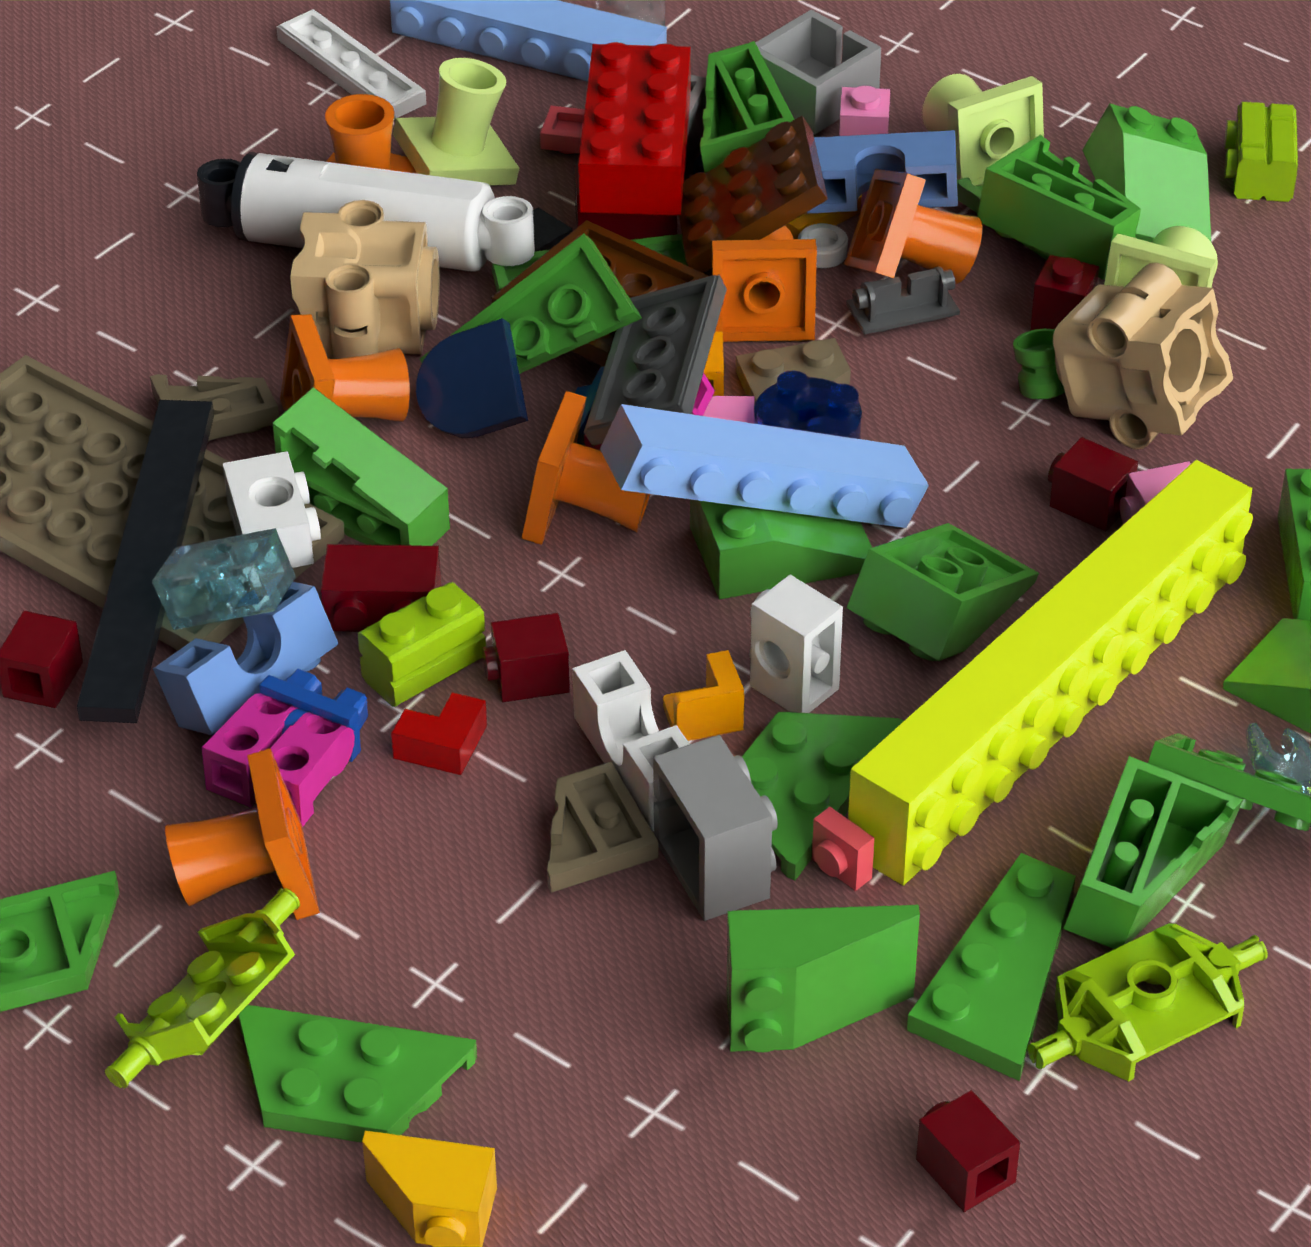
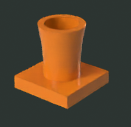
M356 94L340 98L327 108L325 120L333 142L334 152L326 162L418 174L406 156L391 153L394 108L388 101L374 95Z
M875 169L844 265L861 271L894 278L900 258L928 270L938 266L942 267L943 270L951 269L955 277V284H959L968 275L976 260L982 239V222L977 216L949 213L918 205L926 181L923 178L908 173Z
M784 225L761 240L712 241V276L720 275L727 288L715 332H723V342L815 340L816 239H794L790 230Z
M312 315L290 316L280 401L284 412L314 387L352 417L377 418L403 422L406 419L409 409L410 383L406 359L400 348L370 355L328 359Z
M566 391L537 462L521 539L542 545L559 501L609 518L636 533L639 531L651 494L621 490L601 450L577 444L587 398L585 396Z
M271 748L247 755L257 804L256 808L202 821L165 825V836L172 867L181 893L189 907L222 890L255 877L276 872L283 889L291 890L300 901V907L293 912L296 920L320 913L303 827Z

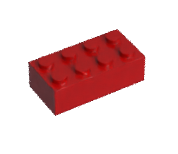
M619 42L592 44L578 163L580 213L681 216L691 97V47L674 46L672 44H658L656 46L626 45Z

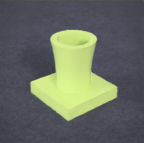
M471 58L446 60L439 67V95L436 117L396 118L393 136L418 174L484 182L489 185L516 184L520 168L490 125L497 103L507 83L505 76L500 70L486 62Z
M952 74L939 80L930 89L923 104V122L928 131L955 130L957 180L970 178L974 186L983 185L987 167L1037 136L1042 135L1044 137L1042 82L1030 76L982 91L969 76Z
M1173 226L1166 228L1157 234L1152 242L1117 234L1111 241L1104 285L1125 287L1143 267L1149 263H1160L1172 269L1179 277L1182 285L1212 288L1213 278L1218 265L1217 254L1209 239L1201 232L1190 227Z

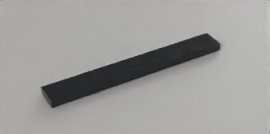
M159 400L77 704L79 721L138 722L214 419L212 401Z

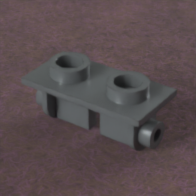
M940 266L908 274L907 288L901 289L902 282L898 276L873 282H862L860 288L853 290V299L846 300L847 307L864 335L960 315L959 308L948 290L955 289L954 274L951 269L943 270Z

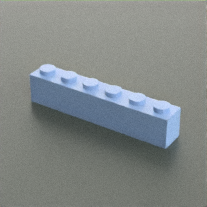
M390 0L392 33L588 81L592 44H608L612 42L649 46L667 44L666 26L559 0Z
M624 404L620 405L600 448L620 489L624 491L907 528L929 487L913 458L903 445Z

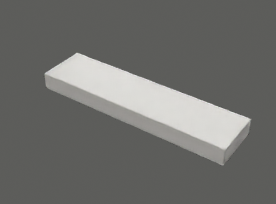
M314 9L276 26L278 41L351 95L368 94L388 101L394 108V120L426 105V90Z

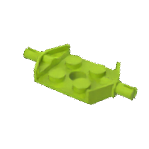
M280 888L277 894L261 910H256L254 913H245L201 928L197 933L209 952L200 955L190 963L187 968L188 974L172 991L163 994L153 1001L147 1010L148 1015L139 1024L128 1023L122 1013H118L114 1017L129 1039L128 1048L105 1069V1074L111 1083L118 1088L123 1087L125 1089L146 1065H159L162 1061L182 1056L203 1055L222 1031L258 993L277 977L295 956L280 928V925L300 907L298 897L291 890Z
M1168 923L1057 976L1055 1002L1058 1015V1030L1035 1043L1028 1044L1029 1058L1032 1063L1036 1062L1038 1069H1043L1046 1065L1067 1055H1076L1080 1060L1129 1082L1134 1079L1136 1063L1232 1015V1025L1235 1028L1240 1027L1244 1011V997L1238 974L1239 971L1259 961L1266 960L1268 956L1266 946L1263 941L1259 942L1258 936L1253 935L1249 939L1228 949L1222 942L1215 944L1177 924ZM1142 981L1154 985L1161 984L1166 990L1157 994L1147 993L1140 990L1136 984Z

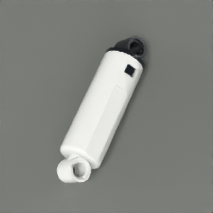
M255 152L246 154L241 162L233 159L211 160L204 163L197 171L203 221L215 227L233 226L234 233L239 240L304 248L305 244L300 236L303 212L338 213L340 208L346 203L356 200H368L382 207L384 221L426 222L428 247H437L439 267L478 271L487 260L501 266H515L529 261L535 252L533 207L530 202L516 196L495 198L490 185L484 182Z

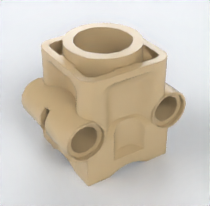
M356 200L346 203L340 208L338 213L303 212L300 236L305 245L302 251L293 259L290 274L292 298L298 306L300 315H312L327 358L340 359L370 355L395 348H400L403 354H422L426 330H435L440 286L437 247H428L426 222L384 221L382 207L368 200Z
M1149 263L1143 267L1125 287L1097 285L1058 324L1053 334L1056 371L1059 380L1064 386L1071 414L1075 417L1109 420L1110 429L1114 437L1121 444L1135 450L1147 447L1159 433L1182 436L1196 421L1197 413L1201 407L1210 399L1219 395L1233 380L1229 356L1220 344L1216 334V320L1219 311L1214 289L1182 285L1176 273L1160 263Z

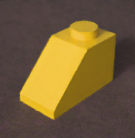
M365 1130L362 1144L366 1181L415 1243L431 1245L433 1247L483 1246L497 1191L495 1148Z

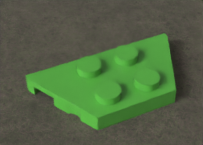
M778 712L743 754L742 758L748 767L751 784L759 796L766 795L770 799L775 809L778 826L776 830L772 831V849L781 859V871L786 877L795 881L812 859L813 819L828 807H832L843 816L847 814L849 810L851 768L904 720L887 717Z
M115 871L0 899V1012L88 990L119 896Z
M247 1005L238 1015L263 1125L267 1128L362 1142L365 1130L402 1135L409 1128V1123L415 1115L426 1111L442 1096L441 1085L458 1068L463 1067L468 1070L475 1064L477 1058L475 1039Z

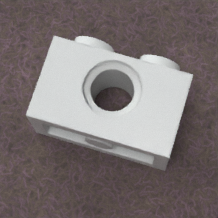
M288 451L223 463L227 503L248 576L314 564L312 541L321 539L318 516L315 507L305 508L304 504L310 503L304 471L294 473Z
M790 574L772 589H766L761 592L752 603L750 611V686L790 712L810 713L839 690L843 606Z

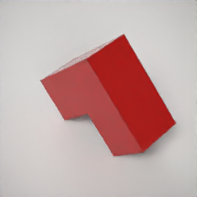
M452 692L439 717L404 709L391 733L393 759L462 775L487 727L486 700Z

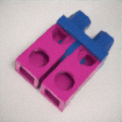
M297 669L285 681L268 675L259 685L260 693L251 696L202 746L206 790L251 807L256 802L247 755L271 748L303 827L314 814L313 801L331 778L339 775L348 762H352L361 752L360 729L368 718V706L365 694L348 687L345 690H341L334 699L323 696L322 683L316 676Z

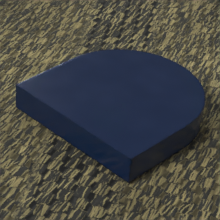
M501 318L456 333L440 341L427 354L418 372L416 396L421 412L433 426L459 438H475L528 421L509 322Z

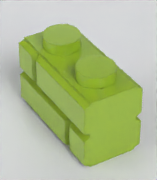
M1241 102L1237 108L1236 121L1227 120L1224 149H1227L1224 176L1225 178L1234 179V194L1237 199L1260 200L1262 196H1265L1266 201L1289 202L1294 195L1298 170L1296 109L1293 105L1271 103L1269 107H1265L1264 103Z
M453 582L431 590L426 597H422L396 612L387 614L380 621L358 632L359 652L362 654V657H360L362 677L392 707L398 706L483 657L482 647H486V637L482 633L485 631L484 611L479 604Z

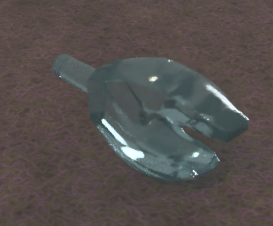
M1257 723L1249 724L1246 729L1247 751L1255 772L1257 769L1275 771L1295 779V781L1302 784L1300 792L1311 796V747L1308 742L1295 731L1286 728L1282 734V747L1285 754H1278L1271 748L1270 740L1264 736Z

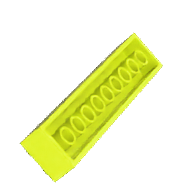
M1196 459L851 768L848 819L875 838L874 869L902 886L909 882L921 869L924 871L930 869L939 859L942 850L957 835H966L975 825L979 815L993 802L999 803L1005 799L1011 791L1014 782L1028 769L1034 770L1039 767L1046 758L1049 749L1063 736L1070 737L1073 735L1088 712L1097 704L1102 706L1107 703L1120 682L1130 673L1135 675L1140 672L1153 651L1162 643L1169 644L1177 636L1182 624L1194 613H1202L1219 589L1226 583L1229 585L1233 584L1239 578L1246 564V555L1242 554L1244 540L1253 520V515L1249 513L1253 488Z

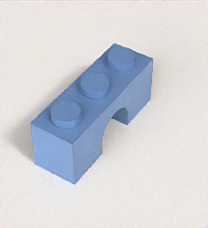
M955 130L814 137L828 200L811 209L807 214L857 211L858 198L868 191L875 169L908 173L925 179L918 205L928 208L958 206Z
M280 579L240 607L239 610L247 628V643L242 655L237 660L229 645L196 638L153 668L179 727L214 735L251 696L260 693L259 685L268 675L285 681L297 669L306 672L310 671L321 662V657L338 645L315 586Z

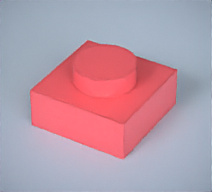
M551 105L540 132L541 149L559 151L564 154H580L585 109Z
M828 807L813 819L812 860L817 863L825 874L837 877L854 891H857L872 879L875 838L832 807Z

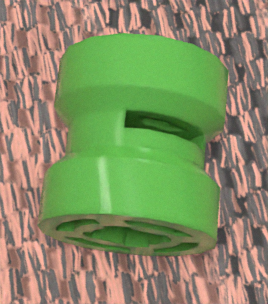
M1055 329L1028 331L1019 335L1013 342L1015 360L1022 365V370L1018 373L1019 390L1027 398L1049 399L1065 393L1055 365V350L1053 346Z

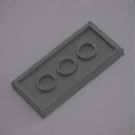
M720 275L705 277L630 298L642 319L624 326L615 332L584 430L592 446L603 443L621 404L692 414L727 291Z

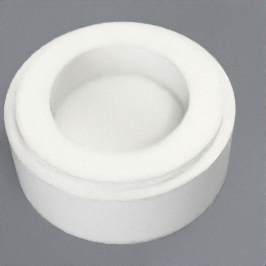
M818 223L804 228L799 233L798 239H816V268L834 267L846 259L848 237L841 228L832 224Z

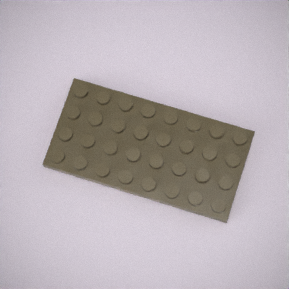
M27 355L1 372L0 551L103 608L153 421ZM208 450L205 451L158 640L176 650H180L196 638L220 643L244 623L239 610L240 607L280 579L294 581L313 565L248 576L227 503L223 463L229 461ZM310 503L304 504L305 508L315 507ZM317 507L315 509L318 516L321 539L312 541L314 563L326 554L327 544H338L345 538L344 522Z

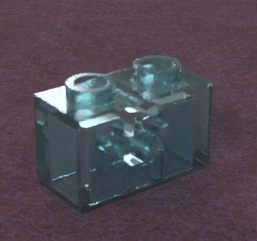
M276 528L176 547L152 580V583L173 630L273 612L278 607L296 576Z

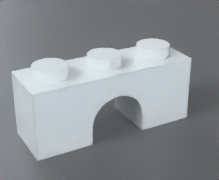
M624 650L572 668L574 718L604 764L612 761L651 830L654 831V802L657 799L654 796L653 757L690 744L677 725L659 731L651 706V687L629 654Z

